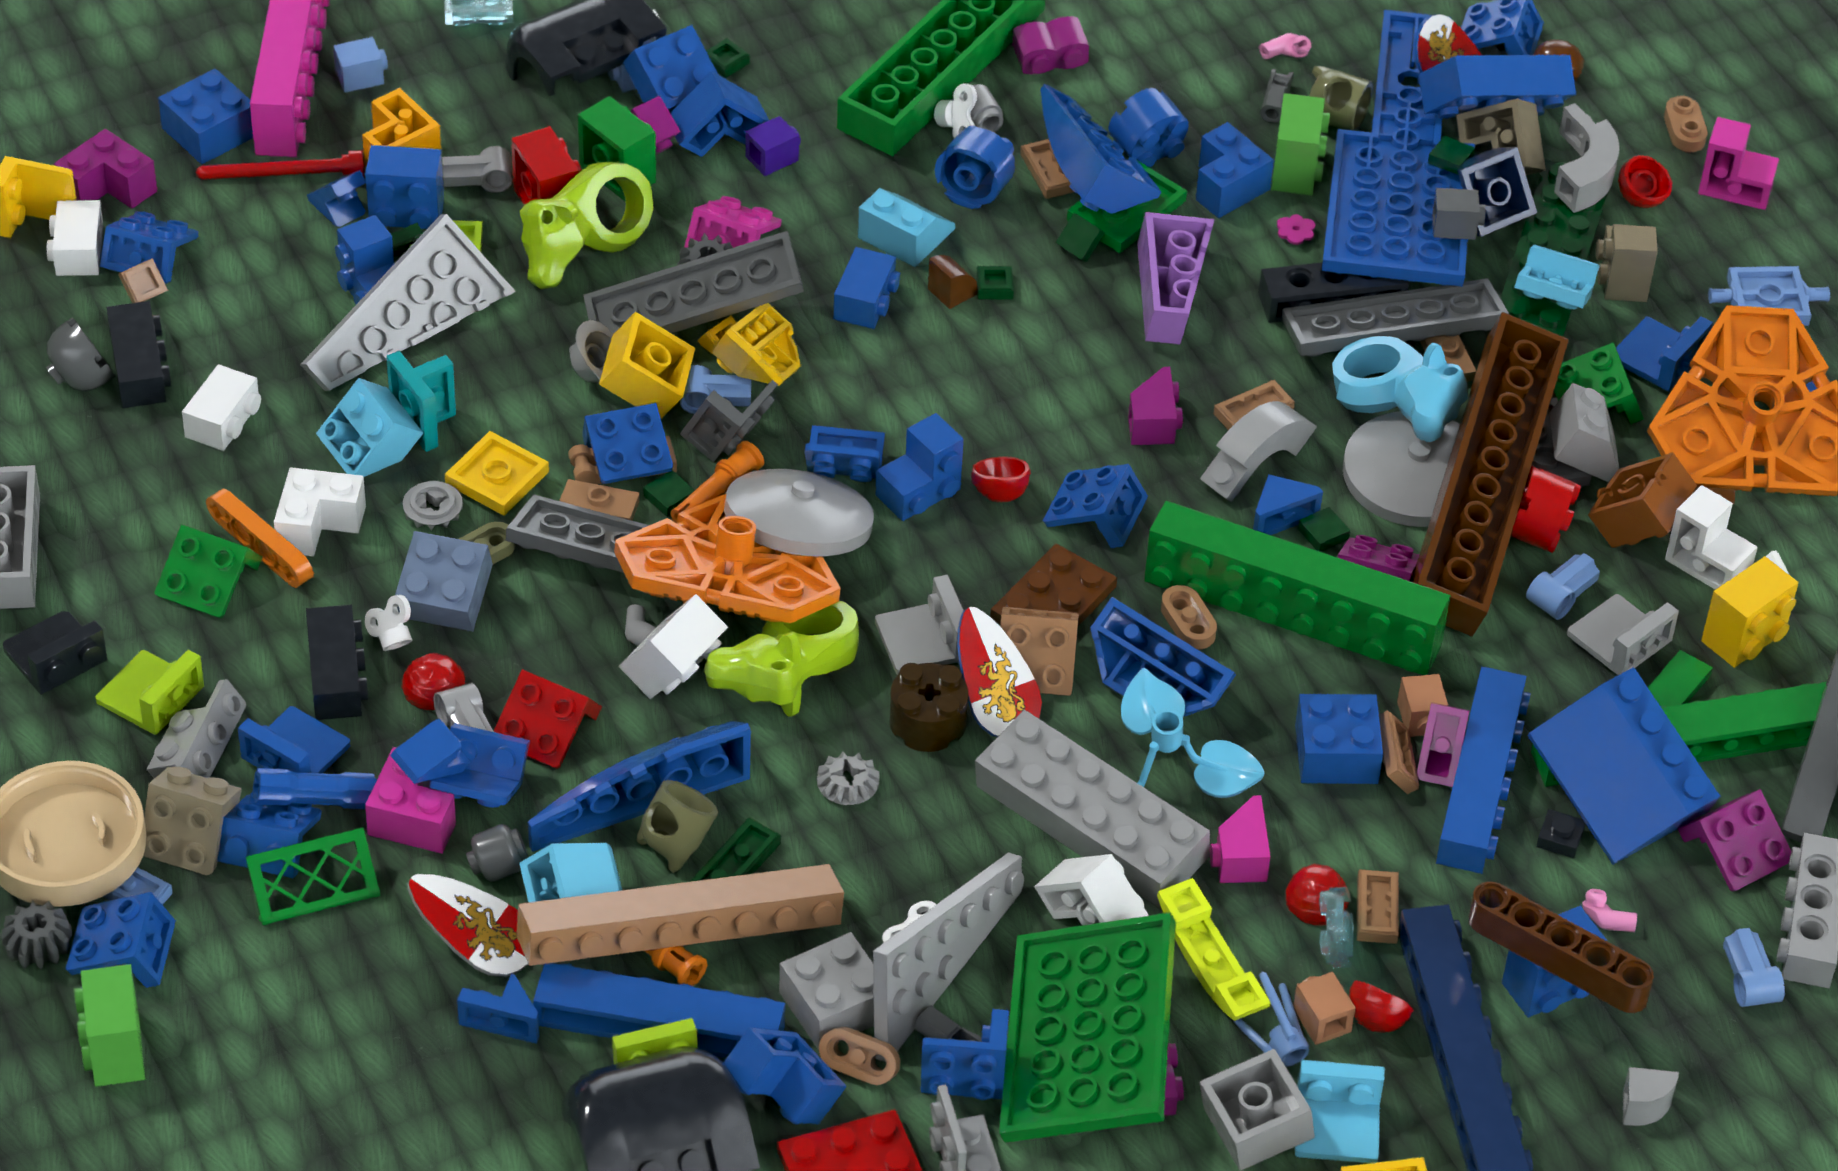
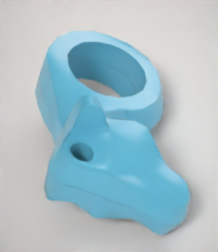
M1374 336L1363 338L1345 346L1332 363L1337 392L1336 399L1345 408L1361 413H1376L1398 407L1412 423L1415 436L1423 441L1433 442L1440 438L1444 431V426L1457 418L1460 406L1468 399L1467 382L1463 370L1459 365L1447 363L1442 347L1434 342L1427 347L1423 357L1409 344L1395 337ZM1381 372H1382V373H1386V374H1384V375H1382V376H1379V377L1363 378V377L1368 376V375H1370V374L1381 373Z

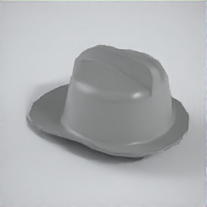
M589 320L583 322L577 329L576 342L569 348L570 360L574 371L583 380L597 384L600 382L613 335L608 327L598 321Z

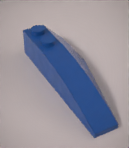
M1043 84L1040 89L1043 115L1054 156L1062 172L1071 183L1069 187L1081 196L1080 202L1084 206L1096 212L1101 208L1112 214L1159 197L1162 191L1141 164L1132 157L1126 160L1122 155L1125 149L1118 142H1112L1106 137L1108 132L1102 126L1092 121V116L1071 96Z
M736 721L710 726L705 730L684 737L674 738L669 742L643 751L592 776L559 797L528 821L529 847L531 851L534 852L552 843H560L644 815L660 785L665 780L678 781L702 794H706L750 779L751 728L748 723Z

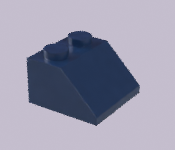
M1518 147L1494 148L1467 159L1457 170L1462 188L1478 190L1479 204L1485 205L1484 226L1477 227V237L1484 236L1537 213Z

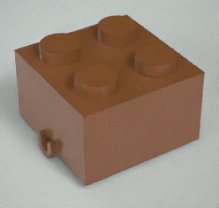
M1669 453L1618 469L1606 488L1598 489V500L1588 513V516L1612 548L1625 544L1635 545L1641 540L1653 536L1660 538L1672 530L1677 508L1693 494L1697 485L1675 454Z

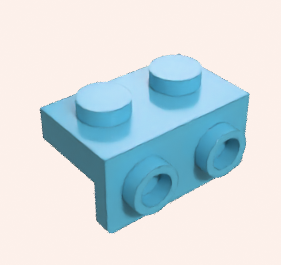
M1533 245L1529 250L1525 267L1517 276L1514 288L1523 290V294L1531 298L1542 299L1547 297L1556 300L1559 306L1567 309L1583 308L1591 298L1599 265Z

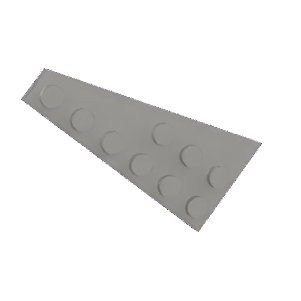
M441 214L300 365L324 391L331 390L364 373L370 367L386 361L387 355L396 351L401 352L410 346H414L458 323L459 320L480 311L490 306L489 304L502 297H507L516 291L447 214Z
M1008 852L873 951L874 1038L889 1043L897 1051L914 1031L918 1016L930 1005L933 1006L1022 892L1024 884L1022 856ZM877 1055L875 1058L886 1062L885 1058L881 1055Z

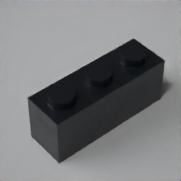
M150 301L106 307L122 408L166 402L165 387H171L169 366H161V362L167 361L164 339H156L158 336H163L160 315H152Z
M352 604L306 608L315 719L326 720L362 716L361 701L368 700L366 677H358V671H366L364 648H356L355 644L363 642L361 619L353 620Z

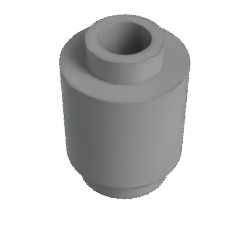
M980 84L973 85L977 92V101L971 110V119L976 127L995 132L1003 123L1002 109L986 86ZM965 92L964 95H963L964 101L967 100V93H966V92Z

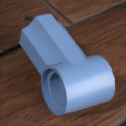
M693 365L690 368L683 398L680 400V405L685 411L695 414L704 400L714 390L720 396L729 400L733 406H750L751 380L738 377L737 375H713L708 368Z
M1585 553L1582 555L1575 554L1553 573L1549 574L1546 571L1540 573L1530 584L1526 598L1550 616L1559 620L1570 611L1576 597L1598 580L1600 571L1596 567L1594 559Z
M1743 928L1725 937L1723 948L1734 973V992L1738 1004L1741 1007L1783 1001L1785 989L1781 971L1777 966L1771 967L1758 933L1752 932L1750 928Z

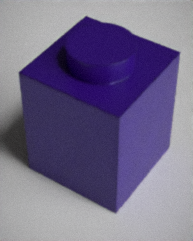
M778 116L746 131L745 157L764 176H767L799 161L800 135L795 127L790 126L781 116Z

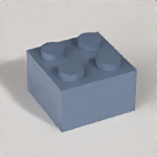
M414 531L395 595H403L407 598L411 608L409 619L473 632L493 566L488 545Z

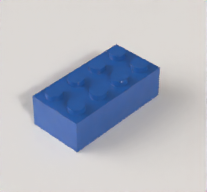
M1455 55L1419 74L1424 114H1438L1441 119L1453 118L1457 114L1514 99L1535 103L1537 115L1541 116L1545 114V109L1561 107L1564 105V100L1576 95L1570 55Z

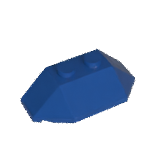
M1111 597L1090 627L1102 683L1124 696L1132 679L1142 668H1146L1155 677L1169 684L1180 693L1185 703V714L1183 717L1214 707L1236 676L1235 672Z

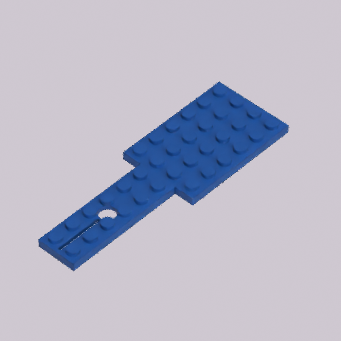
M1384 10L1372 132L1337 129L1322 271L1364 275L1374 278L1408 280L1409 282L1435 283L1444 286L1463 287L1468 239L1433 237L1432 211L1436 188L1463 189L1459 175L1428 164L1429 153L1441 140L1442 119L1439 118L1438 114H1424L1420 86L1412 87L1400 84L1403 82L1404 77L1411 76L1418 78L1417 82L1420 85V72L1414 58V40L1420 23L1431 15ZM1410 59H1411V67H1414V64H1415V68H1414V69H1410ZM1465 143L1467 145L1475 147V144Z

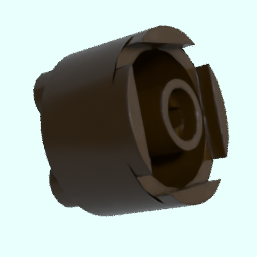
M907 663L901 667L900 673L896 676L891 686L889 723L895 737L897 734L905 740L904 745L917 751L936 752L948 748L951 741L957 737L959 740L963 736L967 723L968 687L962 678L960 669L953 665L944 666L936 663Z

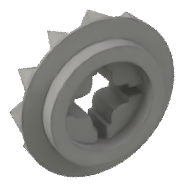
M428 481L415 485L405 494L403 509L406 520H413L417 528L428 525L432 531L435 525L440 524L447 528L450 520H458L459 513L463 509L461 494L452 485L440 481ZM426 501L434 507L439 506V510L434 511L431 507L427 508Z
M843 751L837 758L828 756L826 763L819 766L817 785L820 792L832 802L842 805L860 804L870 799L876 793L879 787V771L874 768L873 760H863L860 753L854 757L846 756ZM844 771L850 772L851 776L854 777L852 786H849V782L843 776Z

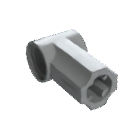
M492 146L484 149L480 155L442 157L444 187L482 185L485 190L498 193L507 190L511 186V157L505 148Z
M470 683L434 694L436 715L446 726L449 725L451 728L454 723L494 732L483 713L481 695L475 684Z

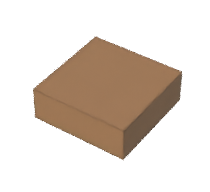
M153 258L118 274L132 303L145 302L168 291Z

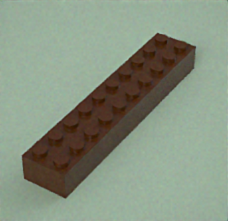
M1501 312L1487 336L1411 580L1413 583L1451 595L1445 626L1472 637L1487 615L1569 340L1504 312Z

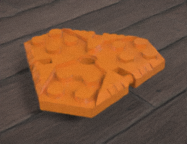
M1726 305L1689 364L1691 367L1688 373L1683 372L1649 425L1647 432L1661 456L1669 453L1675 454L1698 487L1703 485L1704 487L1749 492L1753 488H1764L1767 493L1780 492L1785 494L1802 493L1806 495L1837 496V379L1832 382L1828 380L1825 373L1829 366L1794 309ZM1705 377L1713 382V385L1709 386L1702 382L1701 379ZM1813 382L1817 389L1809 392L1805 384ZM1754 402H1764L1770 410L1759 409ZM1754 465L1764 466V473H1754Z
M726 494L678 513L677 523L666 518L615 540L614 553L631 588L651 596L667 597L670 600H681L685 603L697 594L705 604L719 606L720 611H731L738 615L745 614L747 617H759L765 621L786 623L796 622L801 618L839 602L841 588L823 556L795 555L756 543V524L752 520L742 516H725L724 504Z

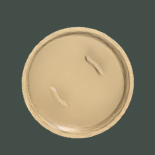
M57 761L30 768L16 775L0 788V886L15 897L29 903L33 900L37 905H44L48 901L54 907L79 905L96 900L114 891L139 866L146 848V827L143 808L134 788L116 772L89 762Z

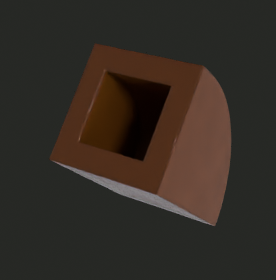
M937 255L929 258L928 290L945 306L951 309L977 295L978 286L976 280L948 255Z

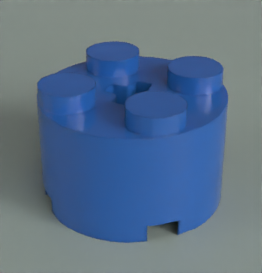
M1148 88L1131 96L1124 102L1127 108L1122 114L1119 115L1116 111L1110 120L1109 134L1125 149L1124 153L1149 168L1160 158L1165 156L1174 158L1178 156L1185 147L1182 141L1188 132V120L1163 91L1160 93L1156 88Z
M973 125L967 126L954 138L937 159L935 178L938 184L942 182L946 188L945 195L962 207L976 209L984 204H990L1014 175L1015 159L1013 156V144L1008 139L1001 138L990 130Z

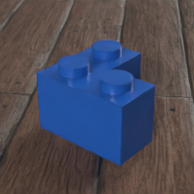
M712 71L670 113L681 131L675 136L678 144L700 157H703L724 134L745 145L746 131L769 121L755 95Z
M1227 122L1202 136L1196 200L1219 219L1270 190L1274 159L1230 123Z
M376 215L337 229L338 245L335 246V253L340 262V271L337 272V278L342 289L351 293L355 305L395 264L392 236Z
M937 413L907 428L906 454L876 470L875 495L901 521L915 514H921L928 507L944 498L952 497L957 491L961 490L964 439Z
M749 1027L724 1061V1064L736 1080L740 1092L746 1095L763 1094L772 1097L781 1106V1114L794 1124H820L847 1087L797 1032Z

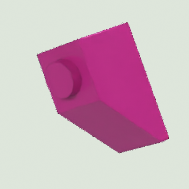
M1261 795L1251 797L1218 829L1217 844H1210L1211 867H1218L1220 883L1267 882L1270 851Z

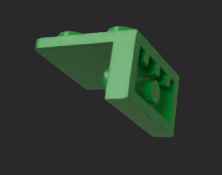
M1614 342L1561 364L1554 388L1558 401L1574 383L1584 388L1594 389L1604 396L1607 409L1615 406L1618 414L1625 411L1630 424L1644 419Z
M181 524L154 593L160 598L221 619L225 615L244 567L258 571L263 557L248 547Z

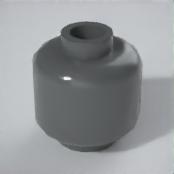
M499 824L475 834L471 839L472 851L466 853L473 873L476 875L482 872L485 879L490 882H496L520 872L519 863L523 859L528 858L525 844L518 829L511 830L505 824Z

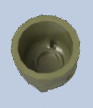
M1323 66L1313 67L1312 73L1316 77V81L1311 88L1309 96L1325 98L1323 112L1330 113L1329 126L1343 130L1358 131L1370 106L1373 83L1342 71Z
M665 780L660 785L643 815L641 827L637 834V842L642 846L648 844L653 850L667 858L669 870L675 873L682 868L689 857L698 849L714 822L718 810L706 796L692 787L678 781Z

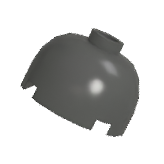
M72 317L60 325L48 340L47 355L51 364L46 368L58 385L65 381L75 390H94L109 382L116 375L91 340L84 334L80 325Z

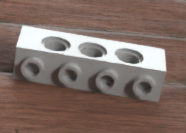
M1804 833L1800 848L1793 847L1790 856L1789 870L1795 871V878H1788L1785 900L1791 901V908H1784L1780 929L1787 932V939H1780L1776 961L1783 963V979L1830 988L1838 958V839Z

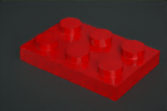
M896 1109L777 1142V1152L785 1171H922Z

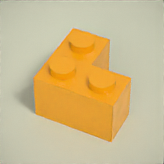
M401 88L371 101L373 129L362 134L364 164L366 167L371 145L441 149L440 124Z

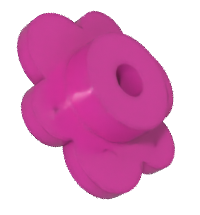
M1295 214L1290 218L1282 217L1277 221L1278 236L1287 239L1290 244L1300 245L1304 240L1309 241L1314 238L1315 222L1311 219H1303L1302 216Z

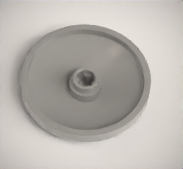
M1401 411L1383 414L1367 421L1353 433L1345 449L1343 475L1350 493L1364 508L1385 520L1406 526L1428 527L1460 424L1453 420L1444 426V431L1440 438L1433 442H1427L1415 436L1412 423Z
M765 469L744 474L730 484L726 492L724 504L726 517L742 516L756 524V543L777 551L802 556H833L851 552L867 542L871 535L874 520L871 505L853 488L824 475L795 469Z

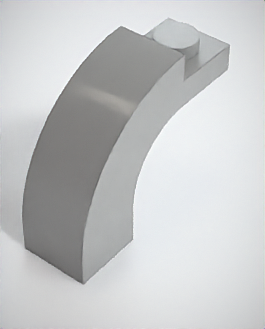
M1576 103L1564 107L1559 133L1581 157L1559 166L1554 190L1574 213L1594 205L1608 193L1614 180L1619 156V140L1612 125L1607 119L1595 124L1591 117L1585 114Z
M1272 401L1262 404L1243 416L1221 438L1216 445L1221 449L1200 479L1232 502L1256 468L1267 457L1280 450H1287L1296 456L1317 426L1283 402Z

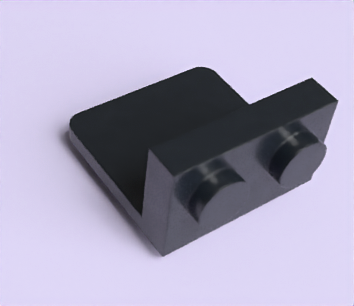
M61 611L3 642L4 653L40 695L107 661L103 629L95 620L82 627L67 611Z

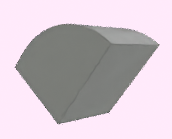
M1629 1067L1623 1089V1125L1641 1126L1661 1119L1671 1106L1679 1072Z

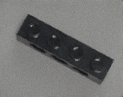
M1323 262L1261 269L1258 295L1268 323L1283 321L1282 309L1407 291L1409 281L1322 271Z

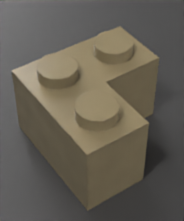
M1514 99L1456 115L1460 142L1475 144V152L1481 153L1494 148L1518 147L1526 175L1546 171L1535 103Z
M1613 224V226L1606 225L1604 240L1598 239L1596 247V260L1602 261V264H1599L1598 285H1604L1605 300L1647 302L1658 252L1656 227Z

